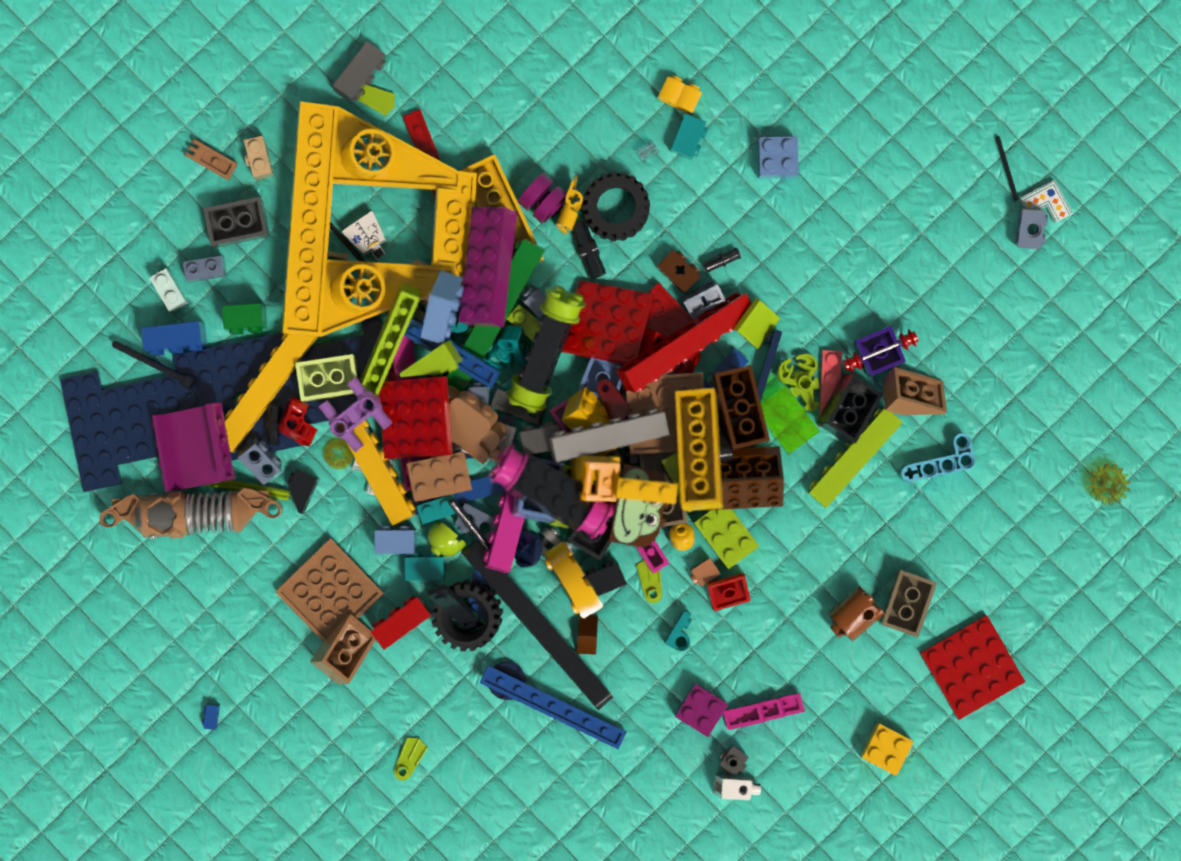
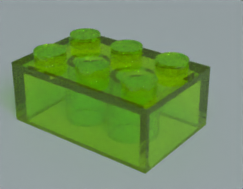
M786 385L761 403L766 426L787 455L820 432Z

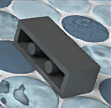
M366 41L333 84V91L351 104L354 100L358 101L364 93L362 91L366 85L370 86L375 79L374 74L377 70L381 71L386 65V54Z

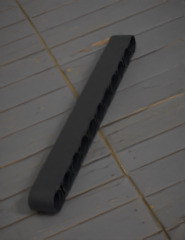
M477 540L473 541L461 552L476 571L478 570L482 578L590 702L600 710L613 698L610 692L506 573L484 567L483 557L486 550Z

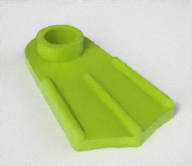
M366 85L363 88L365 94L358 100L380 114L387 116L395 108L396 95Z
M643 560L636 564L644 596L649 603H657L662 598L661 572L659 570L653 574ZM651 591H655L657 593L656 598L650 597Z
M406 738L394 770L397 779L402 781L409 779L427 751L428 747L420 738ZM404 768L406 770V774L401 775L399 770Z

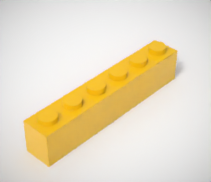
M365 419L353 431L364 446L356 452L350 446L349 448L392 526H398L416 515L414 511L416 507L411 499L408 500L406 497V488L402 483L398 482L396 478L398 475L394 467L389 466L387 459H384L383 449L380 450L377 444L379 440L374 432L371 433L368 428L370 426L369 421ZM340 423L338 425L339 429L345 430V426Z

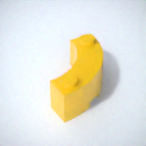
M564 541L544 553L547 557L544 561L549 570L554 569L572 599L573 603L570 605L575 614L580 613L582 618H585L603 607L587 578L582 579L585 575Z

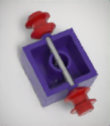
M891 326L854 341L853 343L858 354L853 352V357L850 358L845 355V360H843L846 371L850 370L853 373L854 368L861 370L863 365L867 377L873 376L906 362L900 347L909 350V345L916 347L918 337L915 331L911 332L908 329V334L904 335L900 332L899 340H897Z

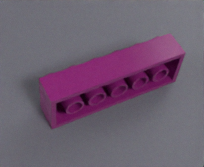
M472 207L463 280L464 290L461 297L459 314L460 323L470 326L504 327L517 219L516 211L506 207Z

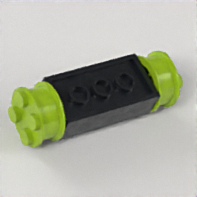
M555 285L554 288L549 287L545 289V300L539 305L540 310L545 313L539 322L541 328L538 333L536 332L532 340L534 346L526 356L525 360L528 361L526 366L522 368L520 375L512 377V388L506 393L509 403L522 406L531 413H537V411L546 409L547 404L545 401L547 396L552 394V389L548 385L550 384L573 323L580 321L578 315L581 308H584L586 305L581 294L566 291L564 287Z

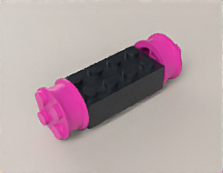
M513 444L507 446L505 450H501L497 457V460H499L496 467L493 466L489 472L490 482L496 481L505 486V490L509 494L576 531L582 530L589 534L590 539H594L598 534H603L607 527L605 523L608 517L610 518L616 509L612 501L581 500L580 493L583 492V485L532 455H528L527 452L522 454L515 450Z

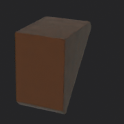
M579 615L577 654L596 655L598 616L582 618Z

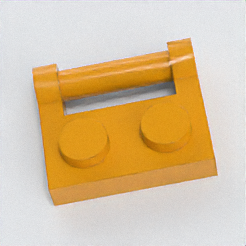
M584 460L585 475L583 492L580 493V499L584 501H616L620 463L616 461ZM593 469H598L595 493H590Z

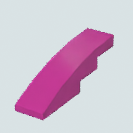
M800 692L725 710L724 717L727 730L803 713L806 710Z

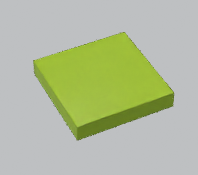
M755 298L733 329L753 347L759 349L780 318L761 300Z

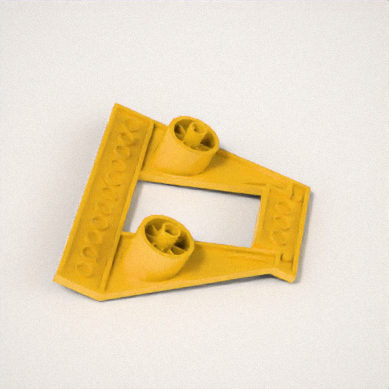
M299 102L282 333L321 337L390 310L401 283L420 289V298L431 294L440 271L462 277L464 280L472 207H475L477 173L458 171L338 106ZM362 139H369V144H365ZM356 141L362 146L360 150H354ZM354 153L360 154L361 160L359 162L356 161ZM378 157H385L383 165L379 162ZM362 161L367 163V170L359 165ZM375 162L379 167V171H371V164ZM333 184L436 190L431 266L327 260ZM350 272H358L359 279L355 280ZM363 274H365L370 279H363ZM347 276L352 281L350 286L344 285ZM344 288L350 289L351 295L349 297H346ZM371 291L375 292L373 300L368 296V293ZM352 297L357 298V305L351 303L349 299ZM365 297L370 304L366 307H361V298Z

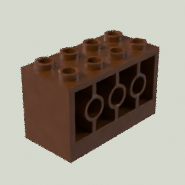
M780 446L732 450V460L721 462L723 508L706 510L783 507L784 475Z

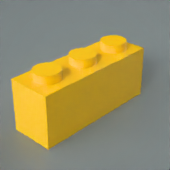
M618 478L616 498L676 504L678 484Z

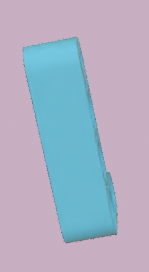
M964 433L954 435L951 439L953 455L905 465L899 471L900 478L905 482H913L972 468L975 464V456L970 437ZM958 437L965 439V445L962 448L956 443ZM964 455L970 460L967 466L961 464V458ZM944 460H949L951 463V467L947 471L942 468ZM925 464L932 466V472L929 475L923 471ZM907 468H909V471L918 470L919 472L912 474L910 479L909 476H905Z

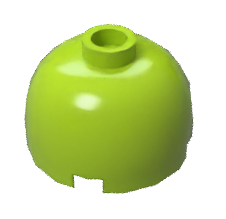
M439 520L432 525L428 533V542L432 546L430 550L437 556L442 554L446 557H452L458 554L466 543L463 540L457 539L458 535L445 524L440 523Z

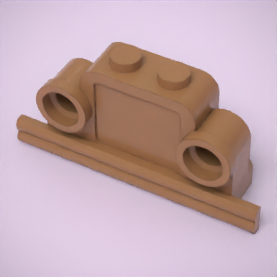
M448 386L452 442L483 465L490 457L499 462L497 457L501 450L497 447L508 434L506 426L502 422L497 421V413L489 405L480 401L476 395L468 391L460 392L456 387Z

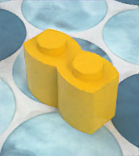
M667 76L657 99L692 115L702 94L699 91L700 88L691 83L689 86L682 83L683 80L677 76Z

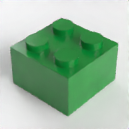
M263 304L222 306L223 327L229 334L242 335L244 331L258 334L268 329L266 306Z

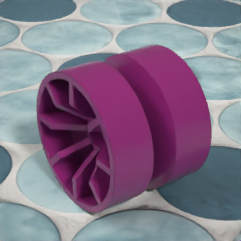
M545 172L531 183L518 200V203L527 211L537 205L532 216L541 224L552 218L561 209L567 192L560 186L555 187L551 192L549 191L554 180Z

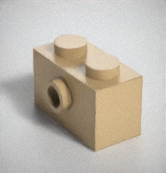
M263 136L244 140L247 155L244 157L247 167H251L253 178L260 180L275 176L266 139Z

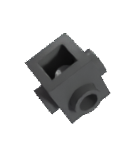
M732 744L728 750L724 749L718 758L720 759L719 765L722 766L720 770L728 776L731 774L736 776L737 773L741 774L747 766L745 762L749 757ZM732 759L736 760L734 764H730Z

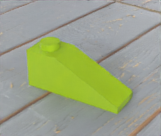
M449 341L427 354L399 375L401 377L440 374L446 371L451 373L459 368L458 363L463 361L452 342Z

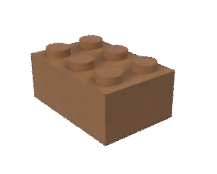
M464 452L407 463L415 502L472 490Z

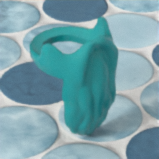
M499 335L493 344L492 350L487 353L486 362L498 369L509 368L510 371L514 358L513 352H506L498 347ZM496 357L499 361L504 362V364L494 363L491 358Z

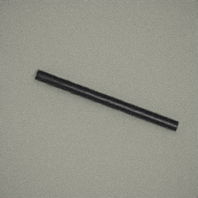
M997 136L995 139L1014 201H1017L1019 198L1000 136Z
M330 222V229L358 261L366 262Z

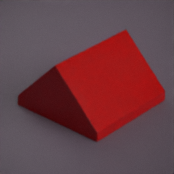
M743 572L706 584L714 612L751 601Z

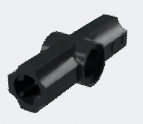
M586 221L575 223L572 234L590 279H596L605 275V268L599 257L600 252L595 240L592 239Z

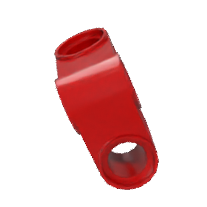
M292 396L279 422V430L282 434L294 439L299 444L309 447L318 429L304 421V415L309 405ZM287 421H290L292 423V429H289L287 427Z

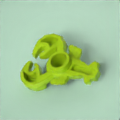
M810 354L796 356L795 360H803V363L798 362L796 364L807 371L795 370L792 377L790 376L794 366L790 365L787 369V365L792 362V359L784 360L777 368L778 380L783 384L793 385V387H790L791 393L794 397L800 395L806 403L803 407L805 411L816 410L819 402L814 401L813 390L819 389L818 378L814 380L811 378L817 371V360Z

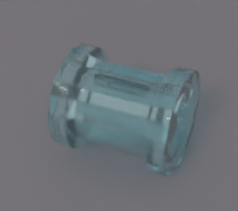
M648 139V142L639 149H634L643 163L655 153H659L658 148L651 139Z

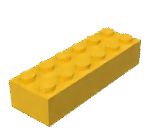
M495 154L460 170L462 172L477 173L475 196L477 207H506L517 212L512 258L516 254L514 249L519 240L523 241L527 238L537 244ZM542 256L540 262L545 261L543 256Z
M714 388L675 391L681 506L684 511L723 508L716 391Z

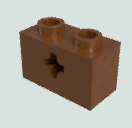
M672 250L657 266V269L685 294L701 277L699 275L700 270L695 265H689L685 262L686 257L680 251L675 252ZM676 267H684V275H682L681 273L677 275Z

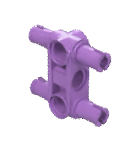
M357 377L347 385L358 397V401L342 414H338L328 400L319 406V409L329 420L328 423L332 434L342 440L344 439L354 452L364 446L354 434V428L369 416H373L383 430L393 423L382 410L383 405L381 404L380 397L372 393V391L366 390ZM367 399L373 402V408L367 405ZM338 422L345 426V430L339 429Z

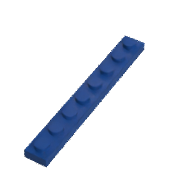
M487 666L480 680L481 684L616 749H619L627 733L625 730L492 666Z

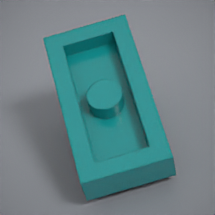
M505 326L497 345L503 351L513 352L517 366L525 367L527 362L525 359L530 349L523 327Z
M685 610L682 612L664 642L677 651H685L690 646L688 635L682 632V629H687L692 621L689 612ZM678 637L686 638V644L683 647L676 645L675 641Z

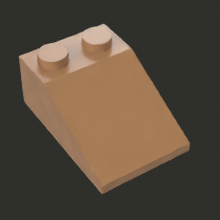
M894 367L882 379L886 411L900 415L947 413L943 381Z
M348 614L319 646L310 662L335 683L349 684L376 639L371 634L370 629L353 615Z

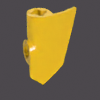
M575 176L571 182L565 203L556 223L557 228L563 234L572 231L578 217L576 212L583 207L582 194L576 190L578 176Z

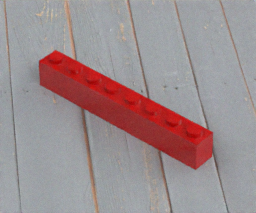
M742 292L733 293L725 299V302L704 312L616 370L625 389L635 393L644 390L647 384L656 382L662 374L671 372L679 363L688 361L694 353L703 351L709 343L718 341L724 333L733 331V328L751 305L747 294Z

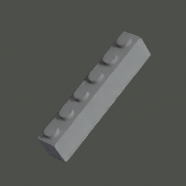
M652 409L648 410L646 415L640 416L639 413L628 415V419L621 420L619 417L610 419V423L603 425L602 422L590 424L591 428L584 429L583 426L572 428V432L569 433L564 431L555 432L552 437H548L553 461L558 462L667 436L669 431L665 412Z

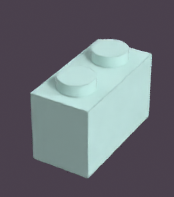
M165 268L150 277L152 284L168 311L173 313L189 304L170 270Z

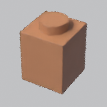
M711 558L706 559L690 570L692 572L690 578L695 585L699 584L701 587L720 575Z

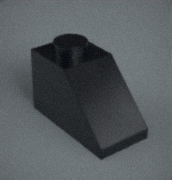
M300 470L290 474L288 479L290 485L288 488L298 513L304 514L319 479Z

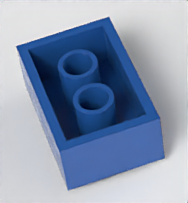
M199 321L141 328L143 351L148 352L149 355L163 356L165 355L164 352L167 351L172 354L184 353L183 350L185 349L191 352L203 351L202 347H208L205 324Z

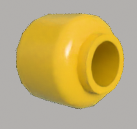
M678 524L671 527L669 536L671 545L675 549L685 551L694 545L695 535L690 524Z

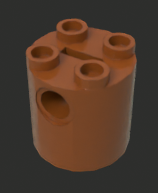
M858 586L828 612L832 619L830 629L838 638L847 636L853 642L885 613L874 603L873 598L861 586Z

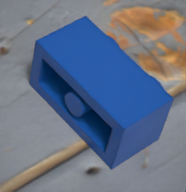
M207 704L204 706L203 713H205V718L202 720L203 729H217L220 705Z

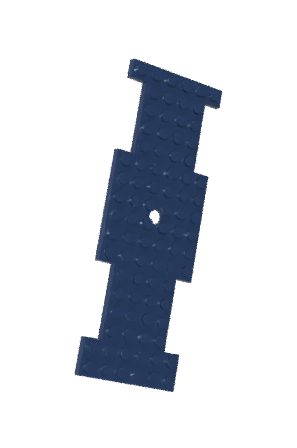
M380 314L361 321L364 335L313 345L300 362L353 354L356 358L360 381L382 329ZM284 333L203 349V351L173 355L176 371L182 374L191 373L197 376L196 383L191 390L184 388L179 380L171 376L105 390L102 388L99 372L60 379L83 492L122 484L119 465L159 457L156 447L155 430L152 425L153 415H164L202 407L206 404L222 403L224 419L226 421L225 416L229 410L236 408L234 396L240 392L246 394L249 390L247 386L253 378H257L261 373L259 372L260 367L264 362H269L272 358L270 354L276 346L280 347L283 341L281 339ZM296 368L269 404V406L281 407L280 420L292 396L301 400ZM354 394L305 402L309 406L304 415V421L310 425L329 421L319 409L320 405L328 400L338 414H342L358 401V397ZM367 399V405L373 408V402ZM269 406L235 453L230 451L232 461L238 460V452L255 437L259 441L262 440L267 443L266 423H268ZM287 421V427L289 429H292V423L290 421ZM279 431V445L267 446L270 452H276L304 445L299 444ZM251 451L250 454L253 456L259 455V452Z

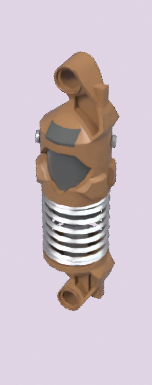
M251 488L229 491L227 494L222 491L220 495L217 492L213 495L209 492L204 495L201 492L197 496L195 493L190 495L182 491L168 492L161 495L156 493L144 496L133 494L124 499H112V506L101 513L99 521L102 526L109 528L126 520L144 538L170 537L173 539L193 535L195 531L201 534L203 529L208 534L210 525L211 531L215 534L217 531V520L218 529L221 534L224 531V520L228 533L231 530L234 533H241L256 513L261 512L269 518H276L283 513V505L269 497V490L256 491ZM223 496H224V499H225V504H224V505H222V498H223ZM215 497H217L218 505H215ZM271 504H275L278 507V512L275 515L269 512ZM109 513L114 517L112 524L106 521V516Z

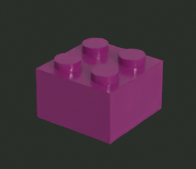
M694 683L675 713V717L706 737H709L729 704L697 683Z

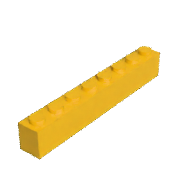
M294 334L283 335L281 339L283 342L280 347L276 346L270 354L272 358L268 363H263L259 369V372H261L259 376L253 378L248 384L249 390L246 394L242 393L236 401L238 403L234 410L230 409L225 416L231 452L235 453L296 368L295 363L303 359L318 337Z

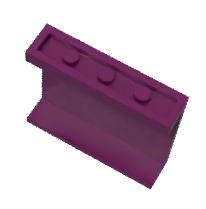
M211 403L202 407L152 416V425L156 435V447L159 452V465L162 470V483L165 487V492L235 479L222 403Z

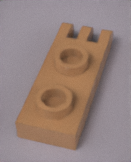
M193 139L192 143L197 145V148L189 145L188 149L194 153L191 155L185 152L184 156L229 181L238 164Z

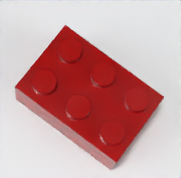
M411 596L403 602L405 605L403 608L396 607L388 613V619L384 620L382 618L372 625L374 629L370 632L383 650L432 615V611L421 596Z

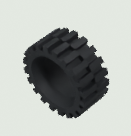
M616 171L607 175L604 173L600 178L592 181V184L586 189L583 198V215L588 227L592 229L595 235L598 234L604 240L610 239L616 242V240L624 241L629 237L632 238L643 229L650 211V200L648 192L644 189L641 181L638 182L633 175L630 177L625 172L619 174ZM609 189H623L634 199L635 211L628 221L621 224H612L600 216L597 203L600 196Z
M470 579L461 583L460 581L455 582L452 586L448 587L459 598H472L482 605L486 618L484 626L479 630L466 631L459 628L452 617L434 603L433 607L435 609L431 617L435 618L432 622L433 628H438L435 633L437 637L440 635L444 637L442 640L444 644L447 642L451 643L450 648L455 650L457 647H460V651L464 652L468 648H470V651H474L478 647L482 648L487 642H490L500 629L499 626L503 620L501 618L503 608H499L501 601L500 598L495 599L494 596L497 593L494 590L492 592L487 590L489 587L487 584L481 586L479 585L480 581L475 580L471 583Z

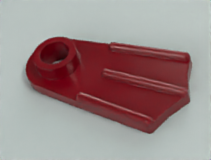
M608 379L601 380L598 383L597 391L610 419L619 417L621 420L626 419L632 408L612 381ZM605 385H608V391H605Z

